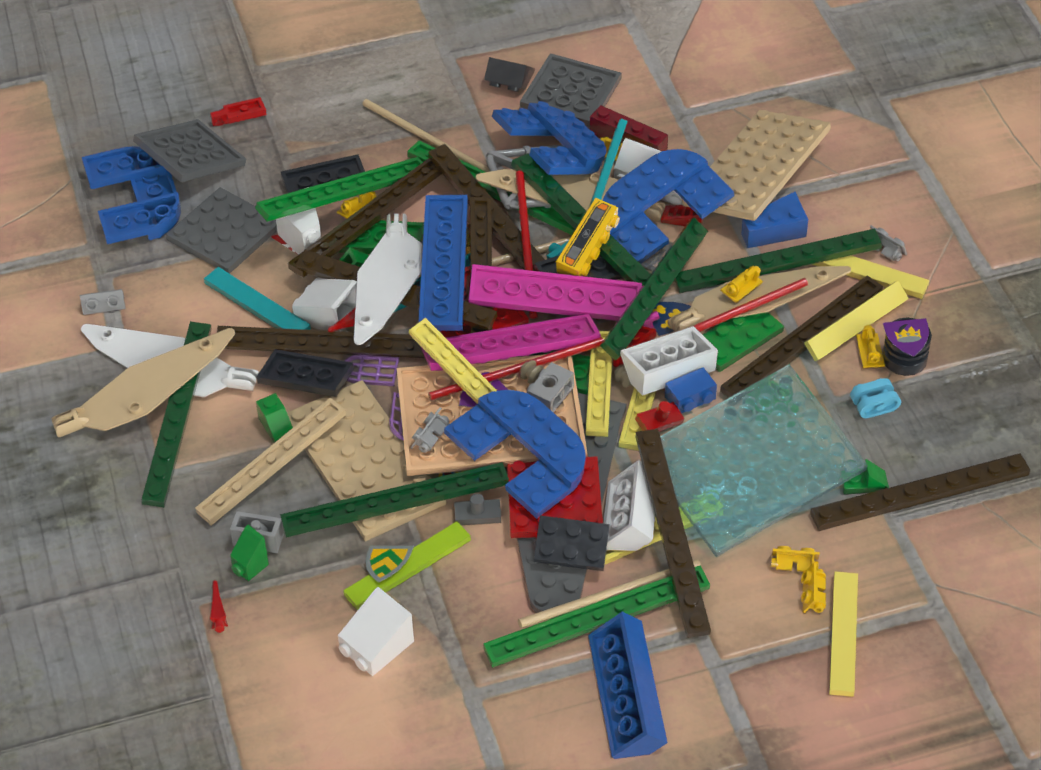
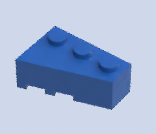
M796 192L768 204L755 221L742 218L741 235L747 249L807 237L808 217Z

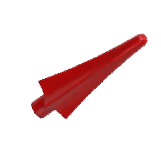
M356 307L337 323L329 327L328 332L355 326Z
M214 580L212 582L213 596L210 620L212 621V629L215 628L216 632L221 633L225 630L224 626L228 627V623L220 598L218 582Z

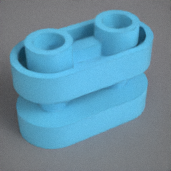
M886 378L858 384L850 392V397L853 403L857 405V410L862 418L886 414L896 410L901 405L899 395L894 391L891 381Z

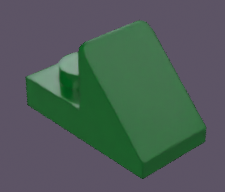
M867 459L864 461L863 470L841 471L840 473L844 495L871 493L889 488L885 470Z

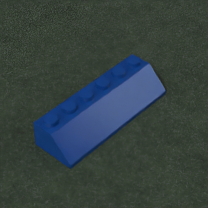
M621 612L588 635L611 756L614 759L650 755L668 743L642 621Z

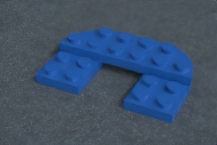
M542 101L529 103L528 109L511 110L502 108V110H493L492 118L510 136H554L563 145L557 148L546 146L531 148L529 155L548 175L592 174L599 171L600 166H602L606 155L604 142L593 131L589 130L584 122L577 119L573 112L563 111L549 106L548 103Z
M138 146L123 147L82 157L90 189L130 180L137 201L98 211L107 245L145 235L148 236L149 240L161 238L176 225L181 215V205L172 175Z
M683 149L662 151L650 157L619 179L606 192L602 201L618 207V216L620 217L616 228L611 229L610 234L640 264L669 244L668 237L644 213L649 207L674 190L701 219H704L735 196L734 191L708 166V161L701 155Z
M515 390L490 392L478 398L476 406L444 428V434L474 461L510 435H513L539 460L508 482L505 490L536 519L573 492L582 480L586 455L580 437L540 400L528 393Z

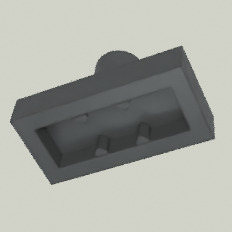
M474 494L471 496L470 501L454 502L455 522L457 521L460 525L501 523L500 499L484 500L481 494Z

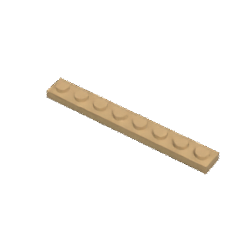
M330 397L195 507L197 514L210 525H213L346 415V410Z

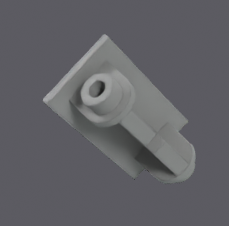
M880 227L878 229L875 228L882 246H884L881 254L892 261H899L902 254L907 255L903 241L896 237L894 239L891 238Z
M122 289L80 295L83 315L126 309Z
M439 408L435 414L430 412L423 422L426 424L425 428L419 427L413 435L412 439L415 441L410 447L411 449L415 445H418L419 450L423 453L432 449L439 439L432 433L440 437L444 432V428L449 425V418L438 414L442 408Z

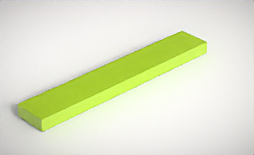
M456 521L415 546L407 562L393 575L377 582L369 574L343 590L344 596L356 610H359L377 587L385 593L471 541V535Z

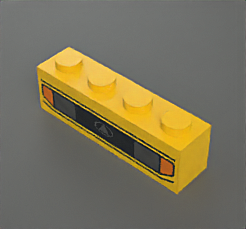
M598 198L594 199L557 259V273L587 276L592 260L598 258L600 247L602 244L607 243L611 229L616 228L619 223L618 207Z

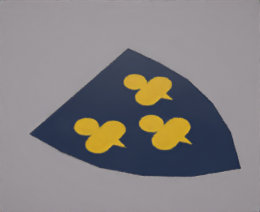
M659 302L651 312L657 311L660 319L653 321L657 334L661 336L673 332L674 330L668 325V319L690 309L691 306L678 302Z

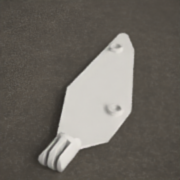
M394 214V223H391V215H387L385 235L358 271L354 343L357 345L365 343L383 328L421 274L422 243L407 233L406 214H403L402 223H399V214Z
M84 324L81 327L82 333L97 350L126 368L182 347L185 342L183 337ZM216 357L201 370L194 396L206 397L226 387L253 391L259 371L230 366Z

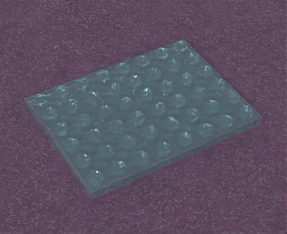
M790 364L660 436L678 505L715 557L861 474L868 467V464Z

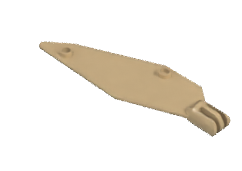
M503 169L476 175L478 182L517 194V171L515 169ZM599 173L551 175L588 211L600 176ZM612 177L608 178L601 200H603L608 189L615 182H617L618 179ZM524 179L526 197L549 204ZM658 201L645 210L644 213L650 220L659 222L665 209V204Z
M818 266L759 276L763 283L737 303L720 291L729 283L726 282L695 297L691 308L668 319V325L675 332L684 330L802 278H806L808 286L736 317L769 312L850 273L851 268L849 266Z
M225 329L130 366L82 406L53 416L51 419L56 435L63 437L85 427L107 431L148 415L218 357L235 335L234 329Z

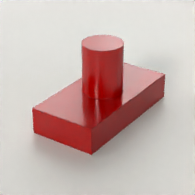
M662 401L658 407L638 413L635 417L642 431L658 429L659 432L683 424L685 419L676 404Z

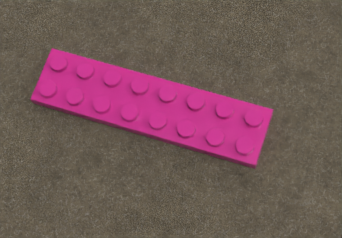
M473 264L469 302L479 306L570 316L589 314L591 318L618 321L642 287V283Z
M584 314L459 335L446 339L470 364H484L493 360H507L510 357L529 356L534 353H548L552 350L565 349L600 338L601 334L591 316ZM422 348L430 370L442 371L441 366Z

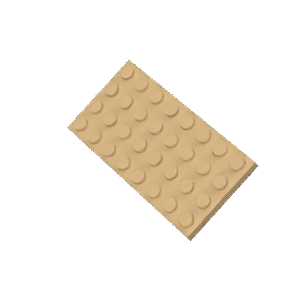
M759 110L710 166L734 191L735 195L713 212L755 221L831 130L830 122ZM682 199L683 206L690 207V206Z
M363 380L342 388L337 397L326 395L287 412L294 428L330 397L346 410V415L304 449L338 501L431 479L429 474L407 476L404 441L398 439L392 433L389 417ZM446 500L354 521L353 524L366 542L446 505Z

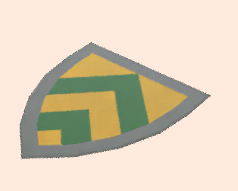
M370 546L365 562L371 577L380 582L393 575L407 562L414 546Z

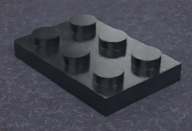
M540 515L534 562L604 571L610 524Z

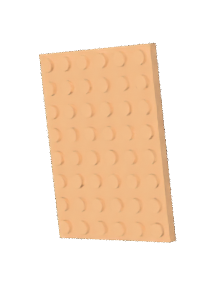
M544 355L512 357L507 360L499 359L488 361L484 364L475 363L471 365L480 374L483 372L491 373ZM572 356L552 362L574 372ZM550 363L542 365L543 368L546 369ZM429 365L397 368L407 476L467 471L503 462L504 467H507V464H513L515 461L534 462L539 460L513 435L504 439L475 461L445 435L444 432L440 437L432 433L439 439L430 451L423 453L419 450L418 445L411 449L410 447L415 441L412 439L413 435L419 427L425 428L426 424L423 422L430 412L435 414L439 408H442L438 414L447 416L450 424L473 407L459 406L460 396L463 391L432 401L429 399L428 392L456 384L444 370L431 371ZM521 372L498 379L508 390L526 393L530 385L528 378L522 379L520 377ZM574 374V388L554 411V414L580 437L585 448V455L588 457Z

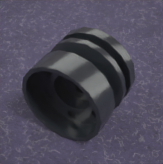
M906 317L899 318L894 321L913 320L915 318ZM908 324L902 325L898 333L900 334ZM930 328L926 344L915 356L901 351L885 335L882 355L888 370L903 376L922 372L927 365L932 338Z

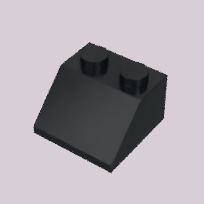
M489 57L484 80L489 81L490 86L501 88V84L507 85L508 90L519 92V89L526 90L535 68Z

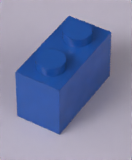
M704 367L665 383L666 400L669 403L674 402L681 414L716 399L717 384Z

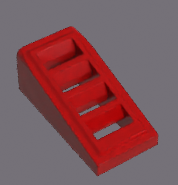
M665 205L661 223L686 226L693 217L701 224H703L704 219H701L690 207Z

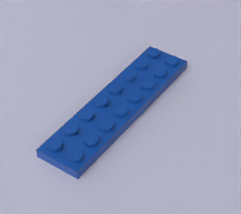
M426 195L419 322L426 318L438 331H463L467 195Z

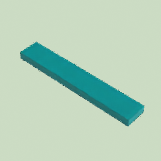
M621 119L618 122L589 207L595 198L602 199L627 120Z
M217 267L204 278L206 285L274 328L311 330L309 323L220 267Z

